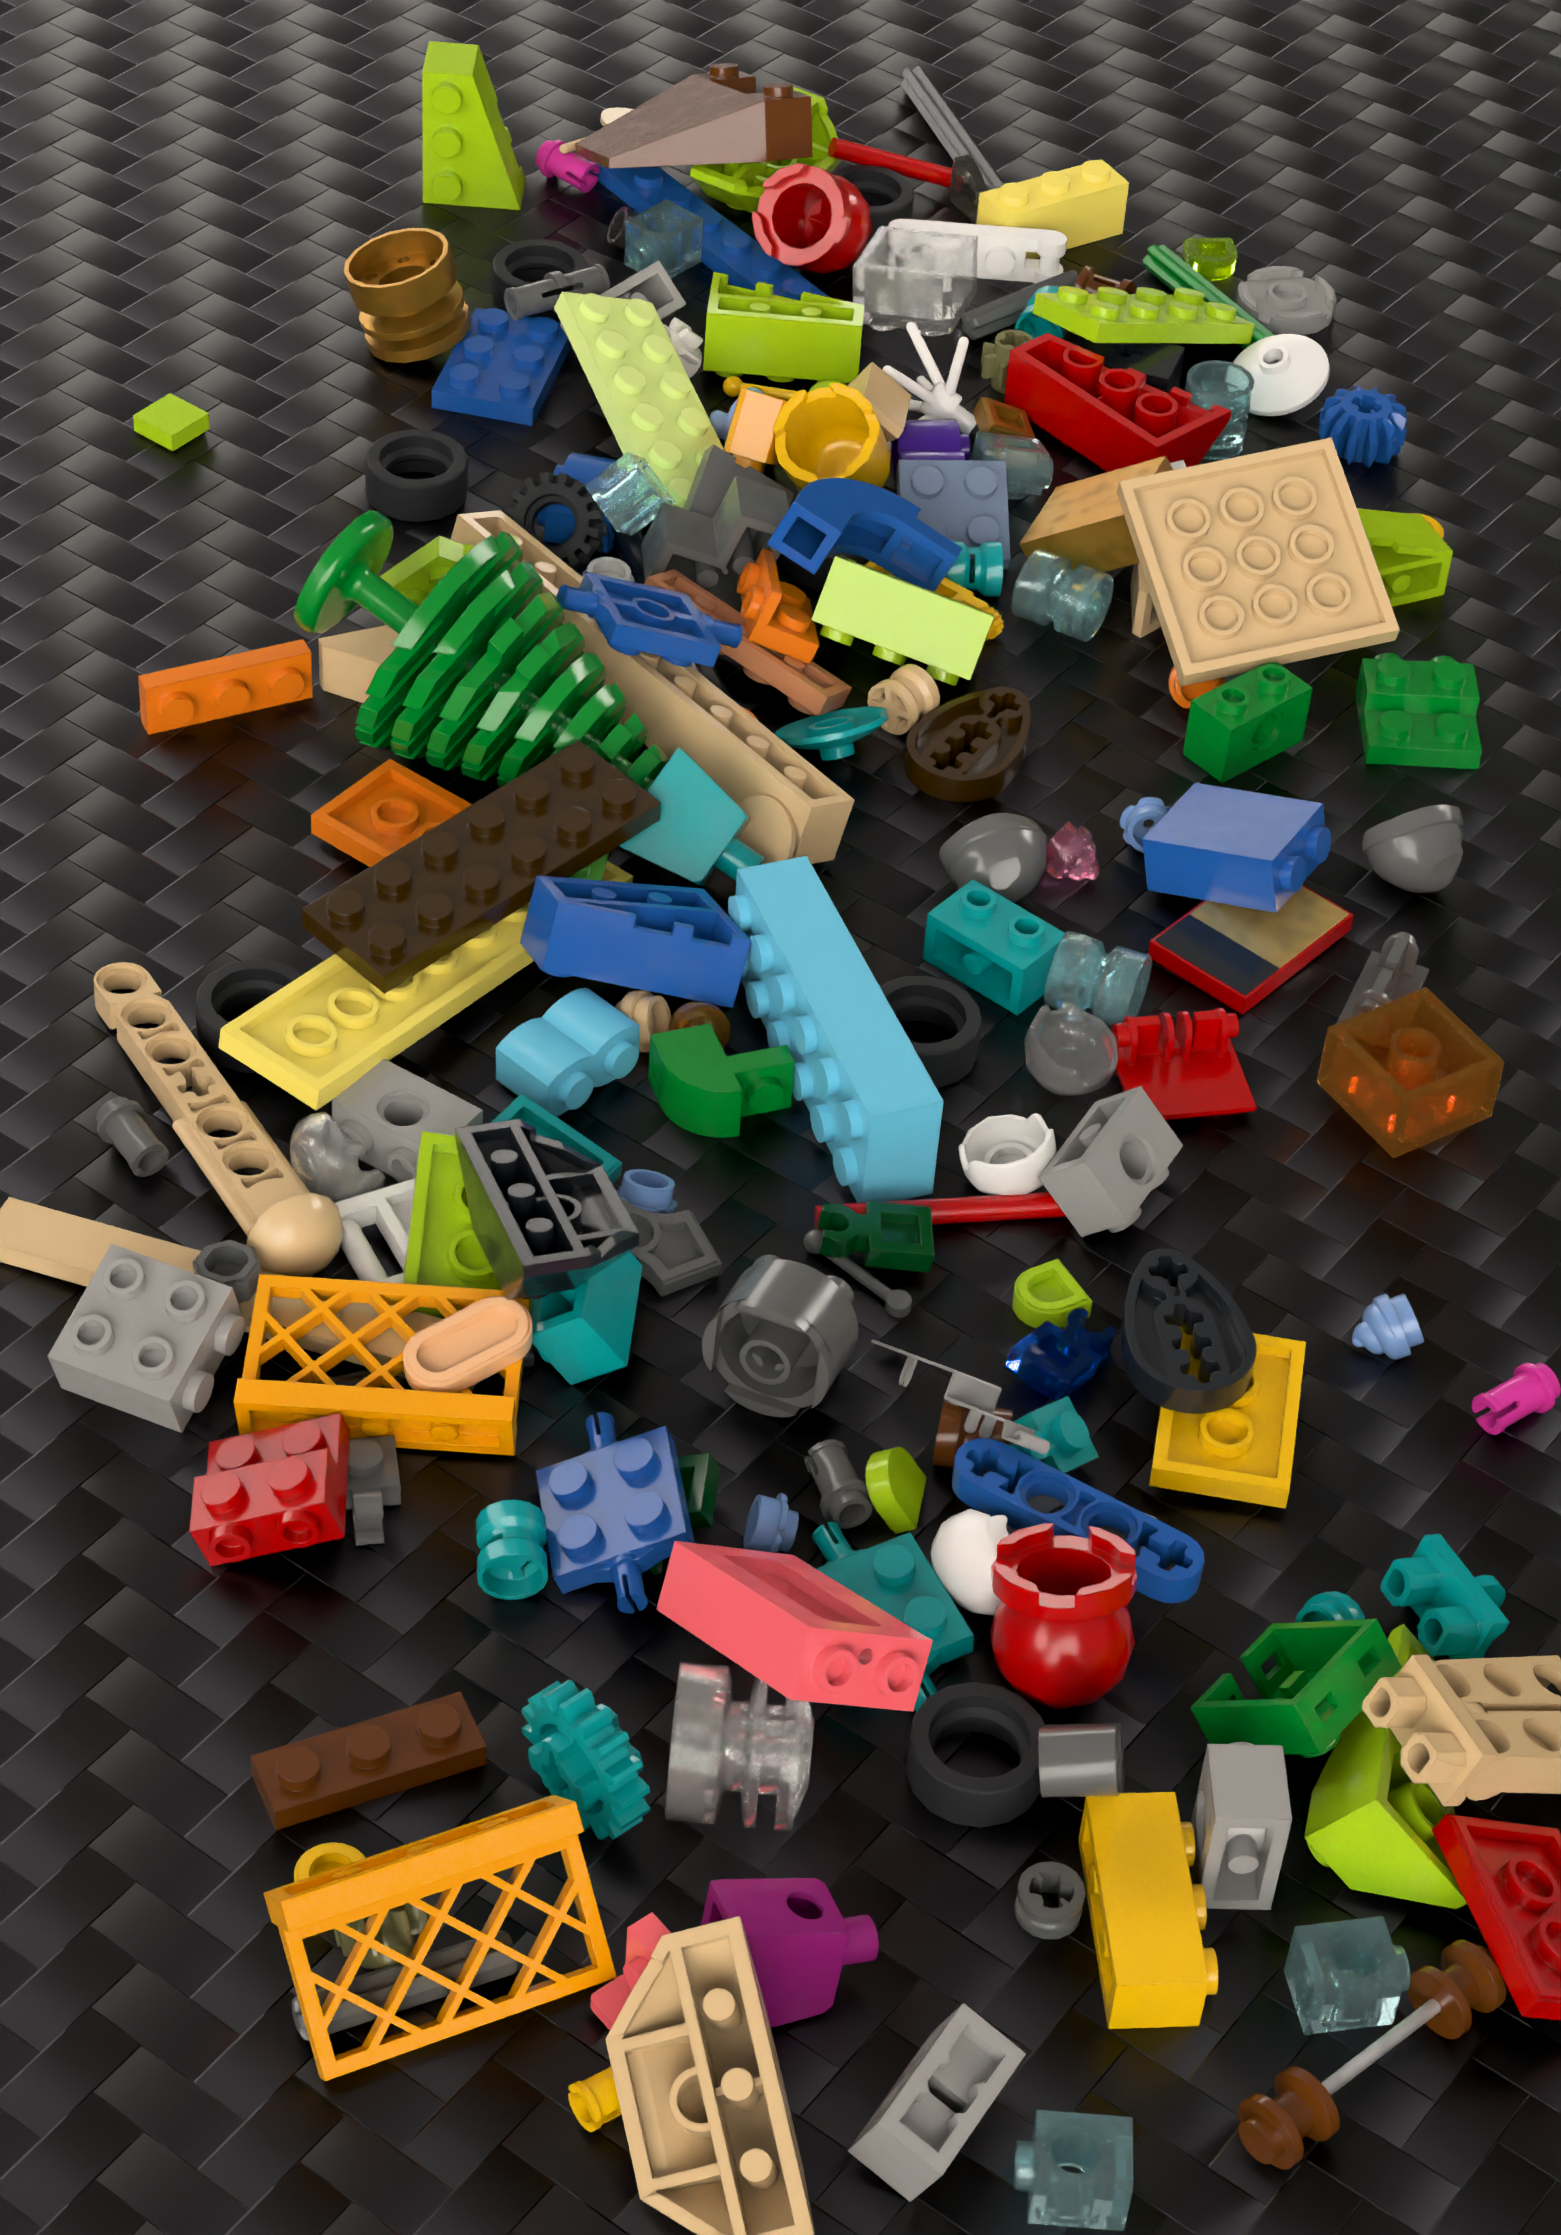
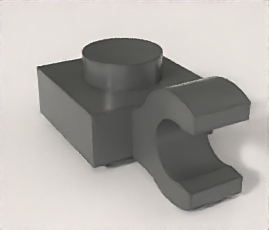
M395 1436L350 1439L346 1509H352L355 1544L384 1543L382 1518H384L383 1506L401 1505V1485Z

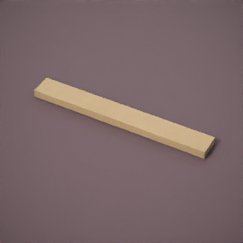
M8 1197L0 1208V1262L86 1287L111 1244L194 1273L193 1261L201 1252L200 1250ZM261 1271V1274L288 1276L280 1273ZM256 1292L249 1301L238 1303L245 1320L244 1332L247 1333L250 1332ZM272 1297L270 1315L283 1329H286L312 1311L302 1299ZM353 1302L334 1314L352 1334L379 1316L370 1304ZM416 1311L403 1318V1321L415 1333L443 1320ZM322 1323L297 1340L296 1343L303 1349L325 1354L341 1343V1341ZM390 1327L364 1345V1347L383 1366L403 1352L407 1343ZM267 1331L266 1338L272 1339L273 1336ZM353 1354L344 1359L345 1361L364 1366ZM404 1371L397 1375L406 1378ZM476 1384L468 1387V1389L472 1392Z

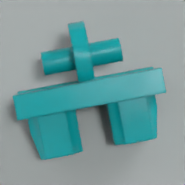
M1441 1534L1424 1535L1411 1558L1393 1560L1380 1585V1590L1393 1607L1411 1606L1421 1619L1417 1625L1418 1640L1431 1657L1448 1655L1451 1659L1484 1658L1487 1648L1505 1631L1510 1623L1500 1610L1506 1597L1503 1586L1493 1575L1474 1577Z

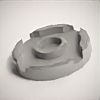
M1271 266L1248 274L1246 282L1241 280L1236 295V304L1271 333L1277 335L1297 334L1303 336L1319 332L1329 326L1332 321L1337 300L1335 290L1323 278L1315 275L1313 281L1303 277V270L1287 266Z

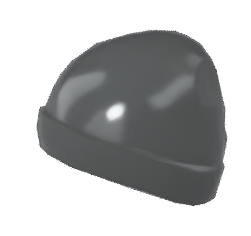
M1447 804L1431 805L1380 823L1366 830L1363 834V853H1366L1375 873L1396 887L1415 893H1433L1443 890L1453 881L1463 856L1462 841L1464 834L1461 827L1464 825L1461 809L1458 806Z
M996 813L979 818L957 831L943 844L939 856L951 881L959 889L974 879L1011 902L1017 903L1028 896L1037 886L1043 875L1047 860V835L1030 818L1010 813Z

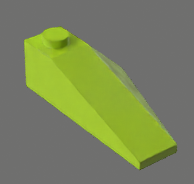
M1404 1624L1391 1631L1388 1641L1402 1668L1412 1655H1429L1423 1645ZM1429 1655L1433 1662L1436 1661L1433 1657ZM1401 1669L1393 1677H1396ZM1361 1711L1341 1732V1740L1334 1747L1312 1791L1304 1835L1311 1853L1321 1865L1331 1867L1352 1890L1458 1909L1466 1905L1467 1902L1432 1832V1829L1446 1814L1455 1815L1454 1806H1443L1428 1784H1413L1400 1765V1750L1402 1746L1390 1728L1374 1727L1365 1712Z

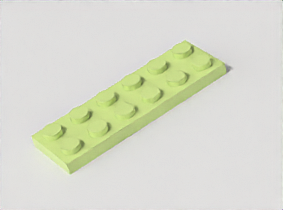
M561 292L554 309L653 519L662 502L683 509L705 450L713 444L722 450L724 448L653 303L641 299L613 298L593 293Z

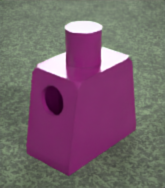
M816 1878L718 1879L710 1881L700 1926L737 1916L741 1917L771 2028L826 2012L833 2005L842 1966L870 1962L877 1958L879 1940L872 1918L867 1914L843 1918L826 1884Z

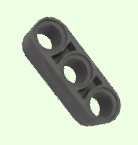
M1122 1723L1048 1724L1039 1728V1779L1042 1798L1119 1796L1123 1792L1124 1745Z

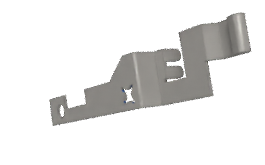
M874 1339L871 1340L872 1343L907 1356L900 1375L899 1385L903 1384L905 1387L908 1385L918 1360L952 1372L953 1374L944 1399L970 1409L964 1424L966 1432L974 1433L982 1414H984L985 1416L979 1429V1436L981 1438H989L996 1421L1000 1420L1004 1422L1002 1439L1044 1455L1048 1453L1050 1442L1034 1436L1035 1430L993 1414L1002 1390L1001 1387Z

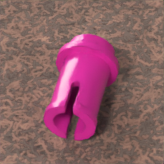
M551 140L545 141L540 146L535 159L541 174L547 178L556 176L583 193L589 192L598 180V177L589 173V171L595 174L600 173L599 165L573 152L562 154L559 151V147L565 144L562 140H555L554 142Z
M1526 1362L1516 1367L1514 1377L1486 1393L1475 1396L1472 1400L1473 1413H1477L1489 1407L1491 1411L1479 1416L1476 1420L1483 1430L1489 1434L1497 1435L1503 1432L1506 1427L1532 1412L1542 1414L1551 1410L1555 1404V1399L1560 1396V1384L1555 1373L1543 1363H1536L1534 1365Z

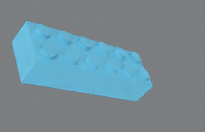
M797 857L737 869L736 893L728 899L729 917L751 940L741 977V982L746 990L748 1008L753 1018H761L767 1030L769 1048L787 1045L795 1061L792 1093L796 1100H804L810 1112L811 1125L819 1143L826 1142L833 1155V1166L838 1182L842 1186H849L857 1203H866V1201H900L932 1194L944 1101L808 857Z

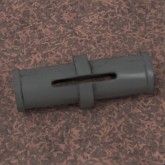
M595 264L589 268L562 274L560 271H553L544 275L543 280L516 288H507L504 293L507 312L515 321L549 310L556 313L554 306L560 294L543 298L542 294L568 286L573 288L572 291H568L570 293H593L600 295L610 289L607 271L601 264Z

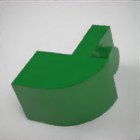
M711 1023L650 1035L648 1081L662 1111L672 1122L681 1128L707 1137L740 1136L741 1117L791 1107L795 1061L787 1045L726 1056Z

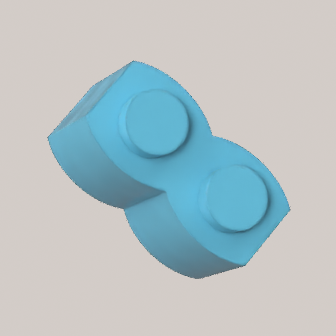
M580 988L574 990L554 1003L541 1018H534L519 1025L497 1045L496 1080L519 1096L523 1093L554 1116H560L569 1109L575 1110L581 1107L590 1097L594 1087L603 1086L615 1079L623 1078L631 1072L639 1058L640 1025L590 989Z

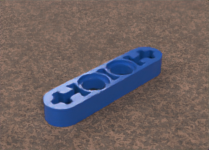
M977 1438L967 1441L959 1447L954 1459L952 1489L956 1496L965 1504L991 1517L1005 1515L1008 1518L1007 1525L1016 1530L1043 1523H1054V1536L1072 1535L1088 1538L1089 1526H1109L1124 1534L1126 1537L1124 1541L1134 1549L1135 1555L1138 1552V1546H1144L1141 1547L1139 1557H1135L1136 1591L1163 1603H1180L1189 1600L1197 1593L1205 1562L1204 1552L1198 1542L1187 1534L1003 1442L991 1438ZM986 1470H989V1472L985 1473L983 1477L980 1476ZM1038 1495H1048L1059 1500L1064 1508L1055 1513H1042L1032 1508L1027 1501ZM1171 1563L1177 1564L1170 1571L1164 1570Z

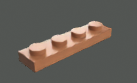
M671 569L647 577L644 585L688 594L695 607L703 614L710 615L712 619L740 624L743 634L739 646L732 648L731 646L720 644L721 650L719 654L727 655L744 666L743 672L752 680L764 685H772L787 695L790 705L798 711L808 715L820 716L843 707L852 687L813 661L807 664L749 641L745 619L740 615V612L677 570Z

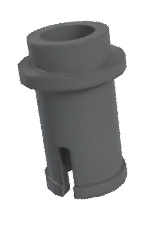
M116 1097L104 1103L97 1112L98 1135L106 1143L114 1144L129 1163L130 1169L136 1176H150L158 1172L166 1164L169 1151L157 1139L145 1122L146 1114L144 1108L136 1101L128 1100L125 1097Z
M833 1439L817 1443L808 1451L812 1457L805 1456L804 1462L822 1497L819 1504L822 1516L828 1522L838 1523L842 1529L861 1525L872 1513V1502L867 1491L866 1482L859 1480L849 1459L848 1450L841 1441Z

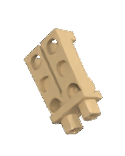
M1412 1655L1396 1677L1380 1678L1362 1702V1710L1374 1727L1390 1728L1401 1744L1400 1765L1413 1784H1428L1443 1806H1460L1466 1796L1468 1799L1478 1801L1491 1798L1501 1792L1561 1794V1696L1546 1689L1552 1683L1561 1693V1658L1558 1655L1449 1659L1434 1662L1429 1655Z

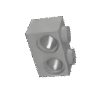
M963 2003L931 2032L850 2146L848 2152L911 2202L944 2174L1026 2053Z

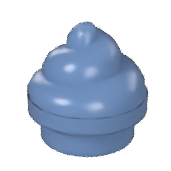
M1385 1293L1375 1297L1372 1304L1364 1310L1362 1323H1359L1354 1329L1352 1335L1353 1345L1365 1347L1373 1354L1385 1353L1389 1358L1398 1360L1411 1355V1347L1424 1343L1422 1332L1406 1295L1403 1293L1389 1299Z

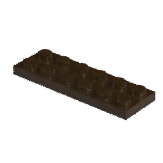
M577 740L301 909L302 927L385 994L528 904L531 900L537 875L569 878L658 822L661 815V802L581 741Z

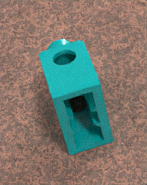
M677 748L647 791L661 802L660 820L620 845L621 848L702 887L707 883L716 868L736 881L737 869L761 865L765 860V857L738 839L751 818L680 748Z

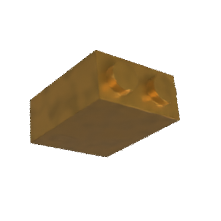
M1166 456L1055 488L1019 543L1043 589L1140 563L1117 495L1119 481L1173 470Z

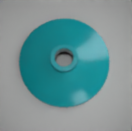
M868 706L841 709L792 722L778 729L775 735L791 748L819 750L821 760L823 761L837 760L854 754L853 742L877 730L889 719L887 709L883 707Z

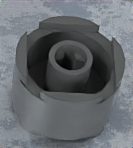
M763 1255L743 1272L707 1325L702 1338L704 1362L710 1373L713 1372L715 1367L723 1378L729 1383L724 1391L734 1401L749 1410L766 1416L784 1418L795 1416L800 1408L810 1405L813 1408L822 1401L857 1343L859 1329L856 1313L852 1306L854 1293L851 1287L839 1277L826 1276L808 1265L790 1260H782L775 1255Z

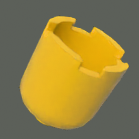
M830 383V387L818 388L809 393L803 389L782 406L773 425L775 451L779 464L799 492L809 483L824 478H847L884 488L890 475L891 451L871 403L857 389L840 383Z

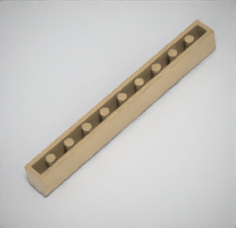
M501 510L457 515L451 540L475 546L492 534L496 538L501 531L510 533L519 542L520 549L523 552V562H530L542 578V593L551 592L557 598L558 590L563 584L575 588L580 587L583 579L581 575ZM564 609L562 624L571 622L572 625L575 624L585 640V648L582 650L584 654L590 652L593 655L595 653L605 667L606 676L603 678L605 682L602 688L607 684L611 687L615 682L625 696L627 704L620 720L622 725L635 712L648 730L647 738L644 742L647 747L650 748L653 743L658 745L669 760L677 748H680L737 805L744 799L754 795H767L778 799L790 812L795 826L796 842L792 858L807 856L811 864L834 860L854 803V799L692 666H677L664 660L660 655L642 651L636 656L618 652L609 646L593 618H589L587 614Z

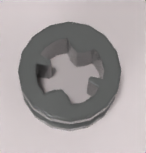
M1039 1862L1029 1866L1021 1874L1017 1886V1897L1014 1904L1016 1920L1025 1931L1032 1936L1042 1939H1060L1070 1935L1078 1927L1082 1916V1906L1086 1894L1083 1880L1076 1871L1058 1862ZM1041 1893L1055 1894L1059 1907L1049 1908L1043 1906Z

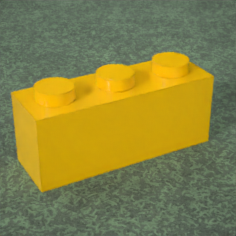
M1175 1792L1121 1793L1119 1796L1086 1797L1078 1841L1108 2029L1199 2026L1206 1995H1215L1217 1993L1218 1963L1214 1948H1203L1200 1930H1204L1206 1926L1207 1907L1203 1885L1192 1884L1189 1867H1193L1195 1861V1836L1192 1823L1180 1821Z

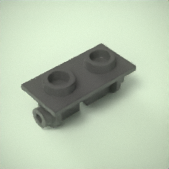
M1398 932L1391 935L1384 941L1381 953L1371 952L1335 1028L1394 1047L1429 973V968L1416 965L1419 949L1415 938L1411 934Z

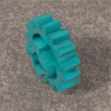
M569 1679L562 1684L556 1681L527 1699L529 1704L522 1708L521 1713L529 1724L522 1727V1734L534 1744L528 1748L531 1768L541 1776L543 1784L549 1789L551 1795H557L576 1802L583 1829L586 1830L591 1826L598 1839L603 1840L610 1836L613 1840L643 1821L642 1816L650 1811L649 1805L643 1798L650 1793V1787L638 1776L644 1767L641 1755L630 1744V1737L627 1732L622 1731L620 1728L618 1715L602 1703L596 1706L592 1692L588 1688L579 1692L573 1680Z

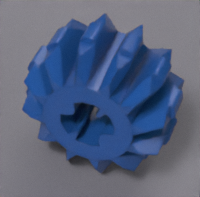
M1356 385L1353 391L1337 389L1334 396L1326 398L1325 405L1321 409L1318 432L1320 440L1332 437L1338 457L1346 459L1348 465L1358 462L1370 468L1374 461L1380 464H1389L1392 456L1400 454L1401 446L1405 443L1407 433L1406 407L1396 403L1395 395H1382L1378 393L1377 387L1372 390H1363L1359 385Z

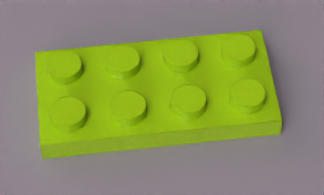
M1060 286L1058 293H1036L1032 312L1094 343L1251 344L1255 326L1254 323L1236 316L1237 309L1235 307L1218 302H1205L1204 293L1188 288H1175L1174 295H1167L1163 291L1147 287H1138L1136 294H1128L1123 290L1112 287H1098L1097 294H1089L1080 288Z

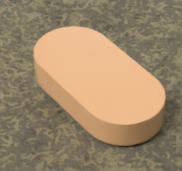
M492 1296L482 1299L419 1331L410 1338L403 1352L404 1373L408 1384L414 1390L458 1393L523 1359L529 1352L533 1342L532 1318L529 1311L515 1299L507 1300L505 1296Z

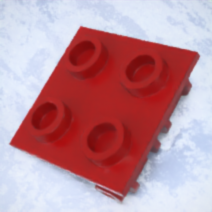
M1223 1008L1194 1012L1191 1022L1187 1011H1179L1175 1027L1169 1012L1161 1013L1159 1017L1158 1015L1143 1017L1125 1016L1123 1023H1114L1112 1032L1105 1033L1104 1038L1123 1091L1141 1086L1165 1120L1256 1111L1257 1106L1230 1038L1237 1037L1239 1033L1236 1013H1226Z

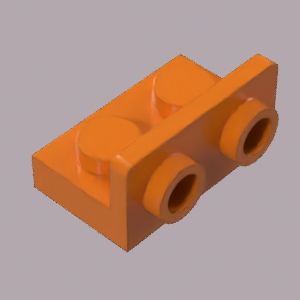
M763 548L756 562L752 563L749 561L743 568L736 589L737 593L741 596L742 607L740 615L745 619L748 640L810 664L819 647L815 622L811 620L813 613L810 599L796 586L786 582H779L774 552Z

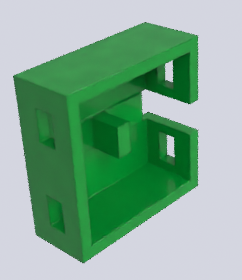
M1377 1619L1274 1623L1240 1656L1262 1699L1245 1700L1232 1674L1225 1673L1190 1708L1209 1744L1248 1742L1254 1745L1283 1746L1284 1755L1301 1754L1303 1757L1312 1758L1330 1751L1341 1740L1340 1733L1363 1711L1362 1702L1378 1680L1384 1677H1393L1402 1666ZM1272 1655L1277 1665L1265 1676L1261 1665Z

